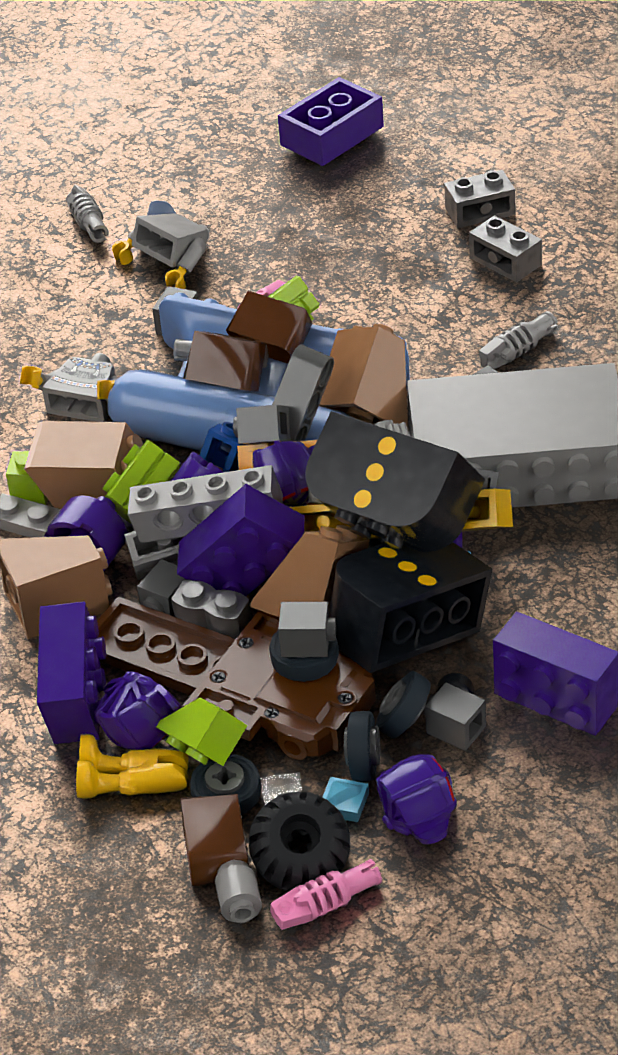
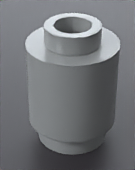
M231 860L222 864L215 878L221 914L228 921L247 922L257 916L262 909L255 872L246 862L241 860Z

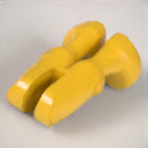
M81 734L79 761L77 762L76 771L77 798L88 799L99 794L116 791L129 796L181 791L187 787L189 757L181 751L169 749L130 750L122 754L121 757L108 756L100 752L97 740L93 735Z

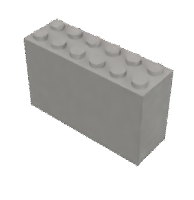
M615 363L407 380L409 431H411V437L457 451L474 468L499 472L496 489L511 490L512 508L618 499V375Z

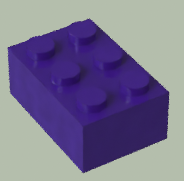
M338 77L278 115L280 145L324 166L384 127L382 96Z
M245 484L179 541L177 575L187 580L205 582L215 590H232L246 597L274 573L303 536L305 516Z
M85 601L40 606L37 705L54 744L79 742L81 734H91L96 740L99 739L100 724L94 711H96L100 701V692L104 691L106 686L103 668L100 669V660L106 659V645L104 637H98L96 616H90Z
M517 611L493 639L494 694L501 696L505 700L518 703L541 715L549 716L594 736L598 734L618 707V651Z

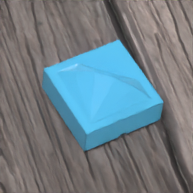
M330 777L322 798L332 803L345 820L358 822L369 795V784Z

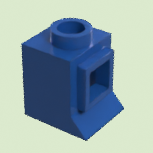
M219 423L208 430L199 456L208 463L211 462L222 468L223 472L239 470L237 446L246 444H238V438L233 430V423ZM223 442L232 446L229 453L221 449Z

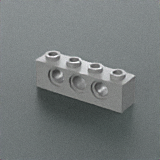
M272 465L130 487L128 516L140 543L186 536L245 484L282 504L283 493Z

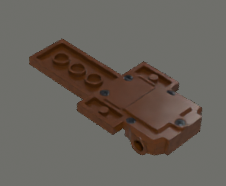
M119 596L97 620L98 637H104L106 645V659L100 660V662L127 672L133 671L148 676L158 684L190 695L183 704V707L200 697L220 707L248 725L240 737L245 740L251 741L259 729L263 727L266 729V735L273 739L287 756L296 760H303L307 756L319 757L331 750L339 752L344 745L345 727H348L350 713L369 711L376 701L373 674L339 653L336 666L327 675L317 680L302 682L289 680L281 676L273 668L269 652L272 636L278 631L279 617L260 610L236 639Z

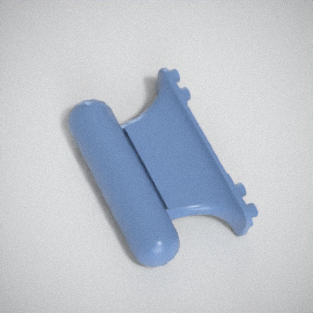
M180 292L164 297L159 305L163 339L173 349L176 339L192 341L194 331L228 335L226 329L237 309L221 305L216 300L210 298L201 301L191 299L186 294ZM312 324L303 345L330 356L337 331L344 329H333ZM405 342L406 389H407V380H410V373H409V355H408V351H407V349H406V348H407V344H406V342ZM268 358L267 367L262 368L259 391H246L183 379L187 361H183L178 376L146 369L129 370L116 379L112 389H110L107 402L108 414L113 422H126L134 434H137L140 438L201 451L208 430L219 423H233L234 418L237 416L236 408L272 405L288 364ZM319 406L306 440H318L331 411L353 417L343 411ZM223 442L221 449L229 453L232 446Z

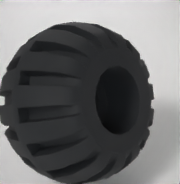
M289 792L268 802L256 815L249 834V852L256 870L265 880L279 889L290 891L310 880H315L316 877L326 875L327 872H341L349 857L350 832L343 815L327 799L310 792ZM294 839H298L300 843L308 842L305 852L300 853L298 849H291Z

